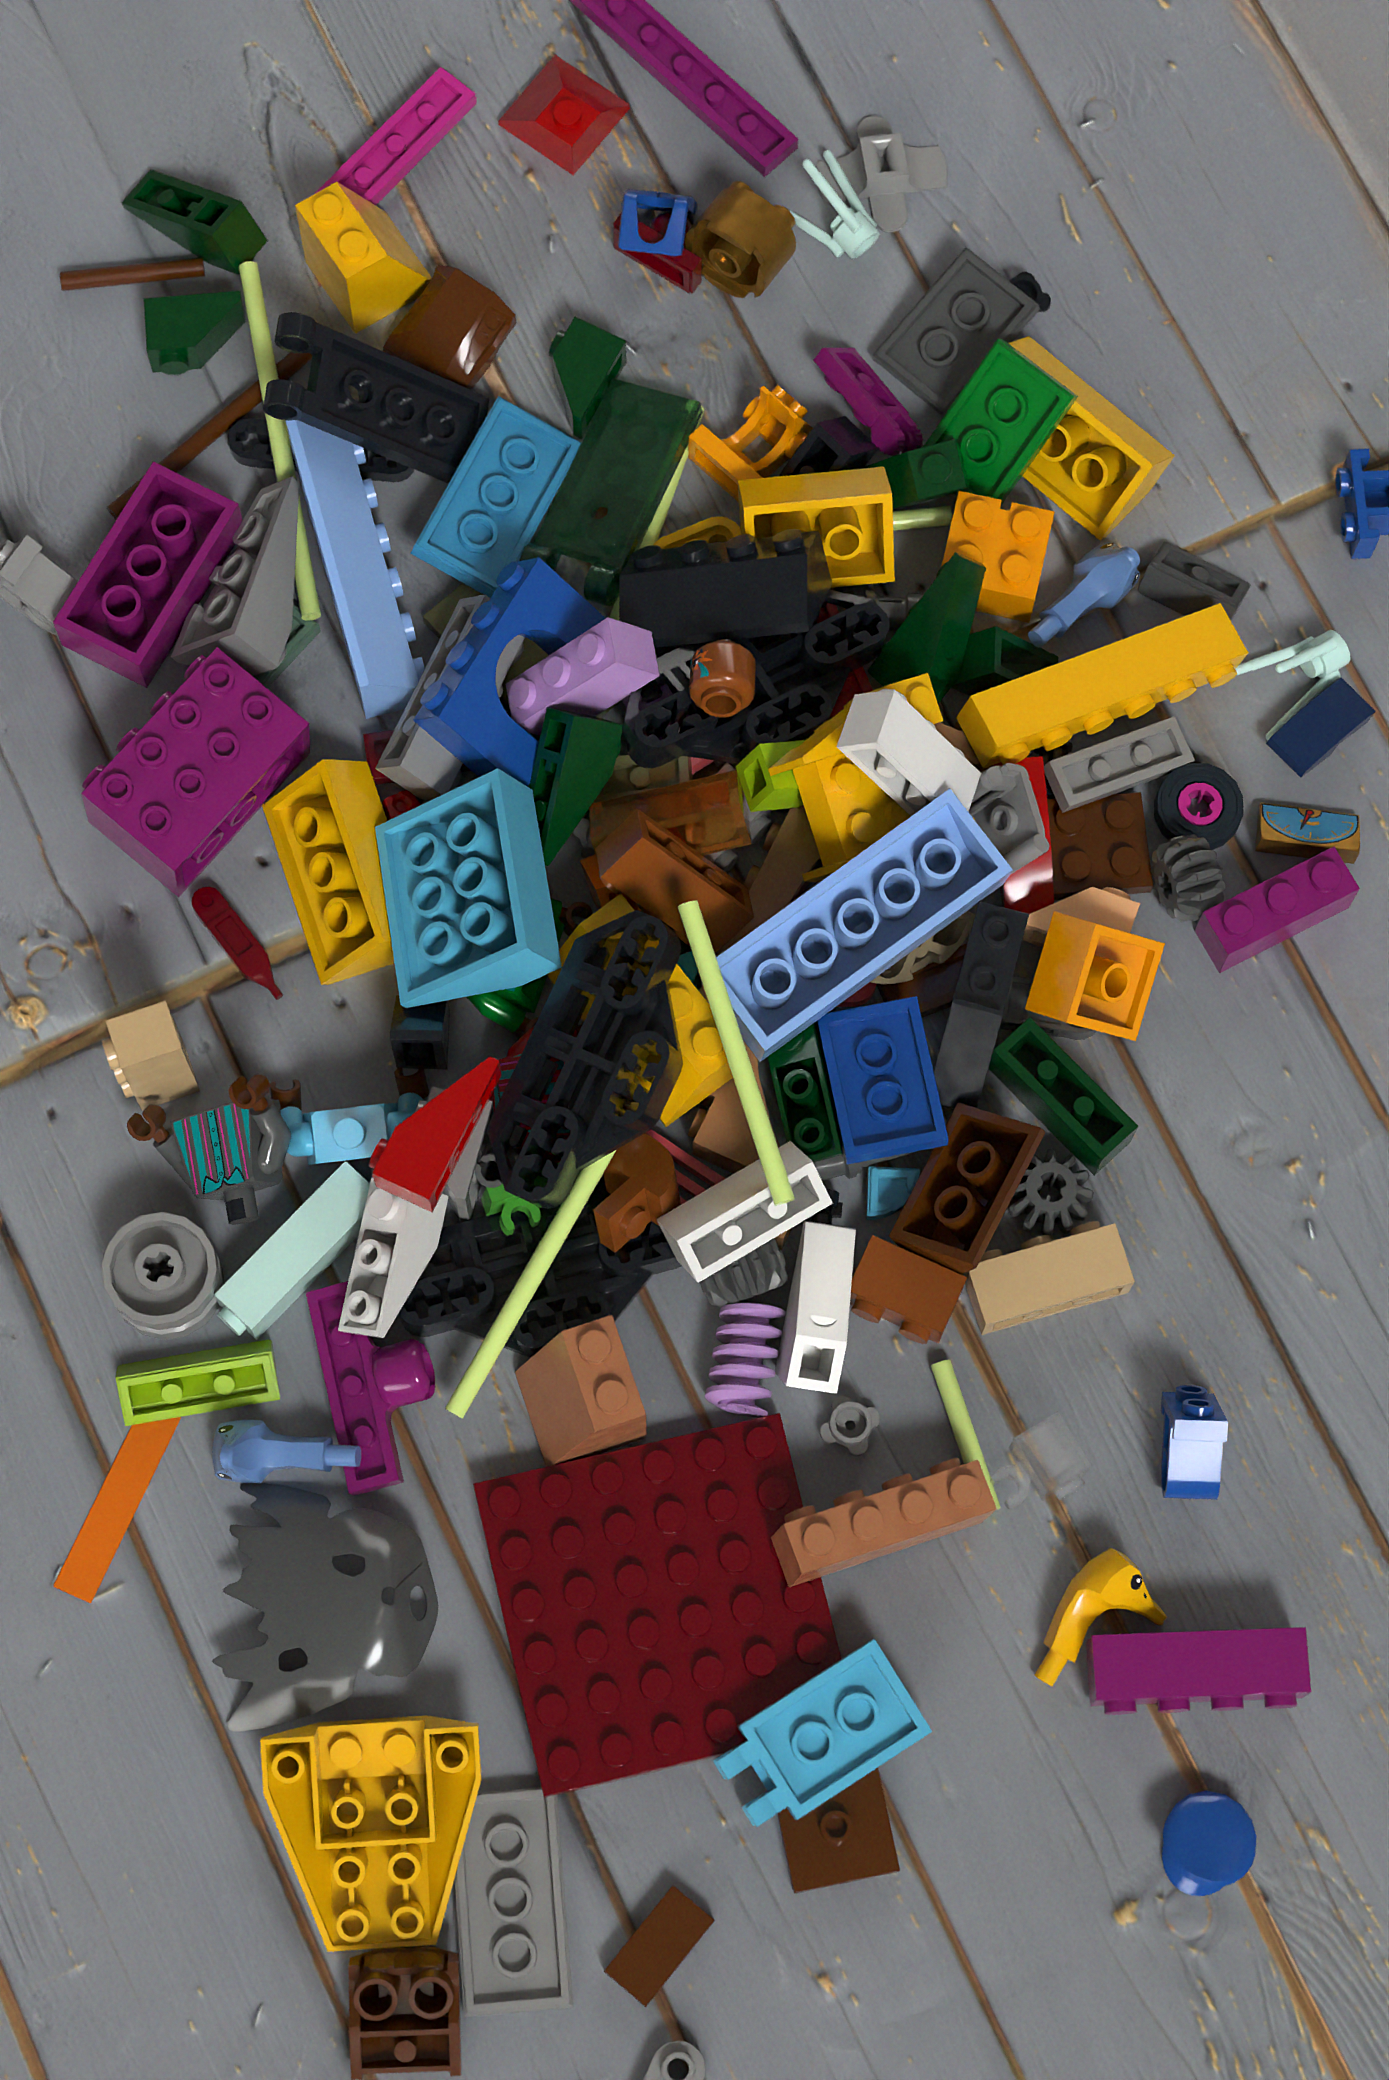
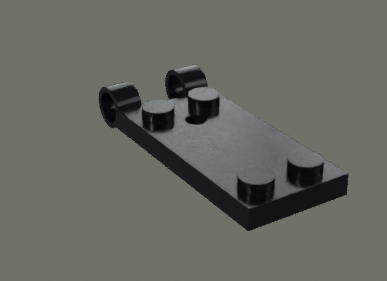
M287 312L278 317L274 339L275 344L287 352L298 354L310 353L312 354L307 390L302 385L289 380L277 379L267 383L263 403V411L267 415L280 420L301 421L438 480L450 483L487 417L490 398L324 326L308 315ZM349 385L358 391V402L350 395Z

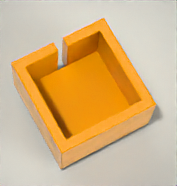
M958 491L941 567L951 559L955 552L982 563L986 567L976 612L1029 623L1055 511L1011 502L1010 511L1000 509L1002 502L1000 499Z

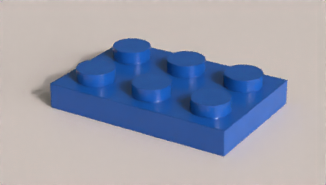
M917 996L831 1012L817 1020L847 1165L948 1145V1134Z

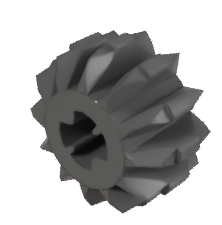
M1195 834L1186 837L1181 835L1168 839V842L1158 845V849L1152 853L1151 859L1154 865L1150 871L1155 880L1153 888L1158 891L1159 903L1162 906H1166L1167 914L1172 919L1177 918L1180 922L1187 920L1196 921L1201 918L1204 911L1224 902L1223 890H1225L1226 884L1221 875L1223 868L1218 865L1217 853L1214 850H1210L1209 842L1204 837L1198 838Z
M1053 1148L1047 1150L1044 1163L1034 1154L1012 1199L1017 1201L1009 1208V1214L1012 1217L1027 1214L1022 1226L1025 1231L1029 1232L1032 1230L1035 1222L1042 1224V1236L1050 1235L1051 1237L1054 1223H1056L1060 1231L1068 1234L1073 1228L1072 1219L1084 1221L1087 1217L1088 1211L1083 1204L1092 1201L1094 1192L1087 1187H1082L1090 1176L1087 1170L1071 1172L1076 1160L1073 1155H1068L1063 1164L1056 1162L1057 1154ZM1042 1185H1049L1048 1191H1051L1052 1187L1059 1191L1055 1202L1049 1201V1195L1045 1200L1040 1197L1039 1192Z
M773 1238L700 1281L703 1293H706L709 1303L722 1307L782 1286L788 1279L785 1268L787 1264L782 1250H779L777 1242Z

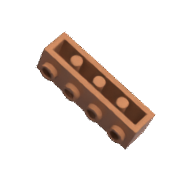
M953 1458L929 1469L930 1476L913 1481L911 1474H904L881 1484L883 1489L881 1492L865 1497L862 1489L835 1498L833 1500L835 1507L816 1513L815 1507L812 1505L785 1515L786 1523L774 1533L771 1540L788 1586L792 1587L982 1523L997 1508L979 1461L976 1460L961 1465L959 1458Z

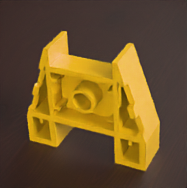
M928 673L870 691L878 692L881 689H895L903 694L907 702L926 720L933 724L943 721ZM853 699L843 706L844 709L835 717L825 721L814 730L815 733L800 746L791 749L768 769L770 776L792 770L799 787L801 799L823 864L821 868L802 874L803 880L807 882H821L911 817L837 748Z

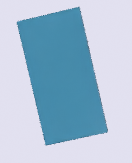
M498 396L410 554L491 598L498 587L496 579L500 572L513 561L518 562L522 557L583 443Z

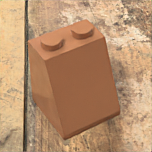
M612 1315L561 1331L515 1371L546 1467L594 1456L646 1438V1413Z

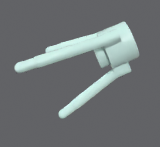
M826 150L823 153V157L852 208H848L814 164L806 159L802 163L804 169L839 213L830 225V228L834 231L833 237L805 218L800 217L791 210L789 211L794 216L797 227L825 244L837 258L846 252L851 259H854L868 250L878 239L880 233L875 228L877 223L866 212L830 150Z
M1328 630L1316 638L1310 636L1298 644L1239 664L1236 668L1237 675L1283 661L1275 667L1278 673H1283L1300 665L1308 677L1315 678L1318 676L1320 678L1266 734L1265 738L1267 741L1303 707L1341 678L1338 669L1349 664L1350 652L1345 641L1336 631Z

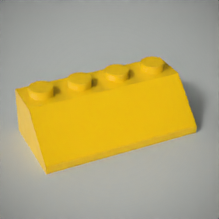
M1030 336L1010 342L1008 344L1078 396L1027 468L1023 477L1101 541L1150 492L1175 455Z
M322 759L264 803L262 807L321 985H329L395 963L375 827L386 822L387 818L368 762Z
M622 894L615 897L577 926L559 949L562 967L575 939L635 911ZM623 932L607 938L603 947L608 948L610 957L603 970H606ZM648 940L644 948H657V946L659 945V940ZM634 961L632 965L634 969L639 968L648 975L649 967L645 966L644 968L637 961ZM676 964L668 984L683 1066L659 1118L665 1127L669 1126L733 1078L710 1005L678 964ZM562 968L547 974V977L553 984H555ZM626 987L622 995L629 994L634 996L638 988ZM582 991L581 994L589 998L588 1004L580 1018L584 1022L596 996ZM649 1054L646 1058V1063L658 1064L661 1055ZM637 1076L640 1084L649 1090L652 1084L649 1081L645 1082Z

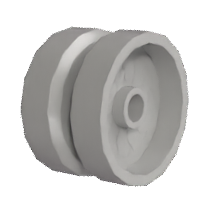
M159 1212L135 1218L122 1226L107 1244L101 1265L105 1291L125 1323L142 1335L162 1340L188 1336L205 1326L220 1306L214 1294L225 1284L222 1264L203 1229L184 1216ZM164 1272H171V1273H172L170 1277H167V1276H164V1275H161V1276L159 1277V1275L162 1274V1273H164Z

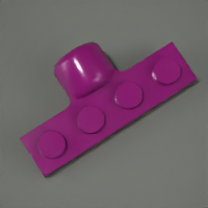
M345 1281L306 1292L338 1445H354L361 1448L359 1467L343 1466L348 1492L356 1496L404 1483L391 1424V1416L398 1407L430 1399L435 1393V1373L430 1355L424 1344L413 1338L379 1347L374 1344L372 1336L338 1331L349 1282Z

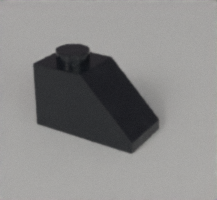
M846 416L817 422L779 476L864 469V466H866L878 448Z
M396 995L390 1028V1042L397 1068L419 1069L418 1066L423 1065L424 1069L447 1070L450 1022L448 1000L405 1008L400 1005L399 995Z

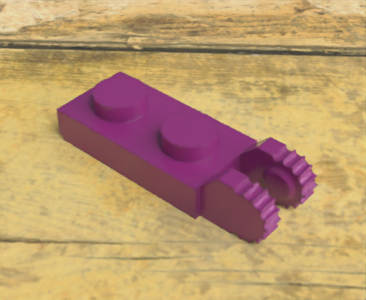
M822 348L813 361L825 374L824 379L833 390L842 394L852 406V413L859 422L871 427V441L877 448H880V452L889 456L900 454V451L904 453L919 449L923 446L924 439L922 437L923 434L920 432L921 429H917V425L908 415V411L855 348Z

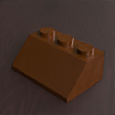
M957 1103L946 1124L948 1145L933 1149L889 1237L899 1247L959 1274H963L977 1268L1045 1131L1035 1125Z

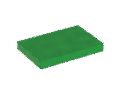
M997 339L923 447L953 439L958 441L970 490L964 492L1002 500V505L1078 396L1006 341Z

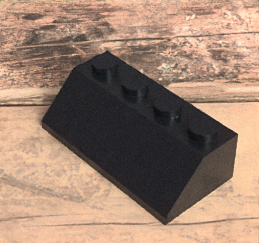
M787 529L768 537L754 538L752 535L744 534L735 536L726 542L708 544L704 540H694L675 548L661 549V547L656 545L640 548L632 553L620 574L619 621L651 631L654 648L810 631L833 584L819 530L801 532L799 529Z

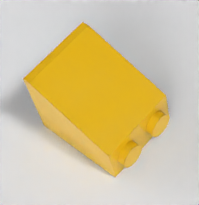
M335 182L295 205L305 262L355 334L418 299L432 279L388 214L340 183Z

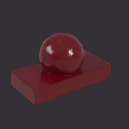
M672 212L659 214L651 221L649 227L638 221V232L641 239L651 244L660 242L666 234ZM620 213L613 223L614 249L685 292L693 294L702 280V258L685 248V238L683 252L680 256L622 250L618 246ZM688 220L686 221L685 236L691 228Z

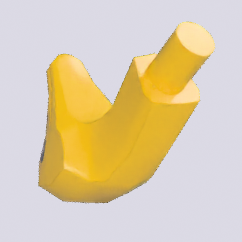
M1109 1548L1088 1561L1072 1578L1055 1611L1043 1644L1050 1649L1034 1674L1035 1677L1053 1686L1067 1661L1070 1660L1075 1663L1090 1625L1096 1617L1108 1609H1127L1144 1616L1158 1626L1164 1624V1621L1167 1619L1166 1614L1150 1595L1138 1566L1124 1553Z

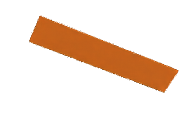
M181 1417L131 1426L53 1587L88 1603H92Z

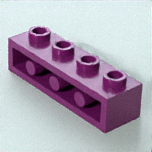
M1306 1627L1091 1635L1086 1641L1090 1706H1104V1714L1137 1713V1704H1157L1159 1713L1190 1711V1702H1211V1710L1231 1711L1244 1709L1243 1700H1264L1266 1709H1284L1297 1707V1698H1303L1311 1693Z

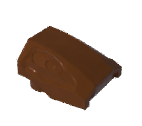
M437 265L434 275L423 293L388 337L383 346V352L395 355L408 363L472 390L489 369L501 345L516 325V315L495 292L458 268Z
M433 1946L378 1948L350 1957L348 1974L351 2080L362 2079L365 2074L448 2071L450 2076H461L459 1953Z

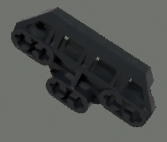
M829 590L821 608L830 603L846 608V610L817 623L819 611L810 631L789 633L792 639L762 654L758 649L779 640L780 635L730 640L748 649L756 661L755 696L748 707L730 717L711 716L695 705L690 697L691 659L697 649L711 642L683 645L656 658L660 676L640 689L631 692L628 698L622 733L628 741L627 751L630 758L637 765L652 769L663 766L681 756L739 764L759 744L807 740L815 733L814 730L829 720L849 673L870 663L877 657L889 631L890 621L887 614L872 598ZM665 684L668 685L673 695L644 708L642 711L639 710L638 705L641 696V702L648 704L662 697L663 692L660 687Z
M635 910L575 939L487 1126L495 1160L506 1192L541 1208L557 1207L569 1195L581 1170L646 1133L658 1122L683 1066L668 984L680 957L681 943L676 933L658 918ZM623 932L606 970H603L610 957L608 948L603 947L607 938ZM658 939L660 940L659 945L657 946V948H654V947H647V949L644 948V947H645V944H646V942H647L648 940H650V941H657ZM634 961H637L644 968L645 966L649 967L648 975L639 968L634 969L632 967ZM626 987L638 988L634 996L629 994L622 995ZM582 991H585L596 997L576 1038L572 1035L589 1001L587 996L581 994ZM649 1054H660L661 1059L658 1064L652 1062L647 1064V1056ZM553 1057L565 1062L546 1104L540 1102H542L559 1065L550 1060ZM635 1075L645 1082L649 1081L652 1084L650 1089L647 1090L639 1083L638 1085L633 1082ZM627 1101L639 1103L638 1109L635 1112L623 1110ZM521 1123L530 1127L531 1130L512 1169L507 1151L510 1146L512 1148L520 1147L528 1131L519 1126ZM560 1128L570 1130L567 1140L556 1137L557 1131ZM545 1151L560 1157L559 1165L549 1159H545L543 1157ZM538 1175L548 1178L544 1188L534 1185Z
M605 1183L597 1185L571 1229L591 1225L589 1215L592 1214L597 1233L590 1232L565 1239L504 1348L531 1358L559 1334V1326L556 1323L555 1314L558 1311L563 1312L566 1330L584 1324L581 1319H577L579 1318L578 1309L582 1307H588L590 1314H595L593 1320L612 1315L614 1322H616L653 1275L682 1266L677 1261L668 1242H664V1234L660 1226L651 1221L638 1237L630 1239L624 1245L626 1252H630V1261L621 1263L619 1257L615 1256V1252L600 1243L593 1209L611 1194L607 1192ZM561 1204L549 1209L539 1207L541 1219L538 1226L535 1227L531 1226L529 1218L524 1212H513L511 1219L515 1230L513 1234L508 1236L504 1234L499 1224L501 1212L443 1227L438 1247L431 1257L429 1264L437 1267L452 1263L450 1256L452 1252L457 1270L444 1272L417 1281L399 1311L400 1320L404 1328L410 1334L418 1337H430L451 1330H457L484 1340ZM520 1233L523 1234L527 1248L526 1253L521 1251L485 1261V1264L482 1263L478 1245H480L481 1253L485 1254L521 1244ZM649 1235V1247H652V1258L645 1260V1247L642 1248V1236ZM475 1286L477 1293H480L479 1303L469 1304L468 1299L465 1297V1288ZM448 1290L454 1312L446 1315L441 1291ZM425 1300L426 1305L429 1307L428 1317L419 1319L415 1311V1302ZM538 1321L539 1326L544 1328L542 1339L534 1340L532 1334L527 1333L529 1332L528 1323Z

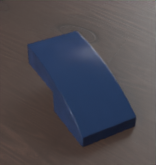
M1339 678L1270 737L1266 744L1301 778L1328 758L1342 741L1364 726L1376 711L1344 679Z

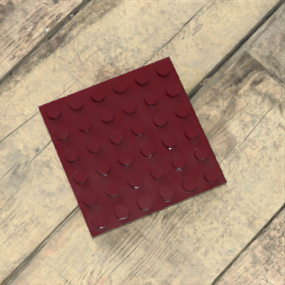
M780 1413L473 1484L544 1799L553 1795L570 1793L719 1757L745 1741L737 1727L738 1725L842 1659L822 1578L819 1577L789 1587L771 1540L774 1533L786 1523L785 1515L804 1508Z

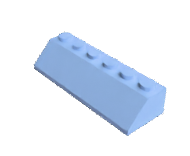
M285 420L293 458L365 717L369 719L403 710L406 708L425 670L422 657L412 659L408 642L416 641L415 631L409 612L400 614L397 606L396 597L404 596L397 568L387 569L383 553L391 551L384 522L374 524L370 510L379 506L372 479L362 480L358 465L366 463L363 448L301 421Z
M951 789L945 791L716 957L743 1041L759 1062L1005 883L1013 869Z

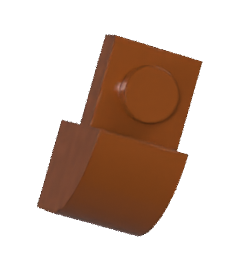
M646 1133L618 1148L603 1173L607 1192L611 1195L593 1209L600 1243L616 1253L630 1239L638 1237L649 1222L652 1221L659 1226L656 1219L680 1206V1194L672 1156L664 1145Z

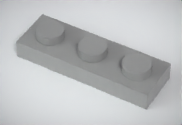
M1174 716L1051 760L1044 766V772L1063 813L1170 774L1179 767L1193 763L1195 759Z

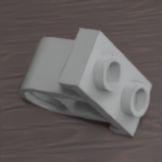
M25 535L15 543L7 540L0 548V598L43 630L58 635L53 621L78 581L40 553L43 546L29 535Z

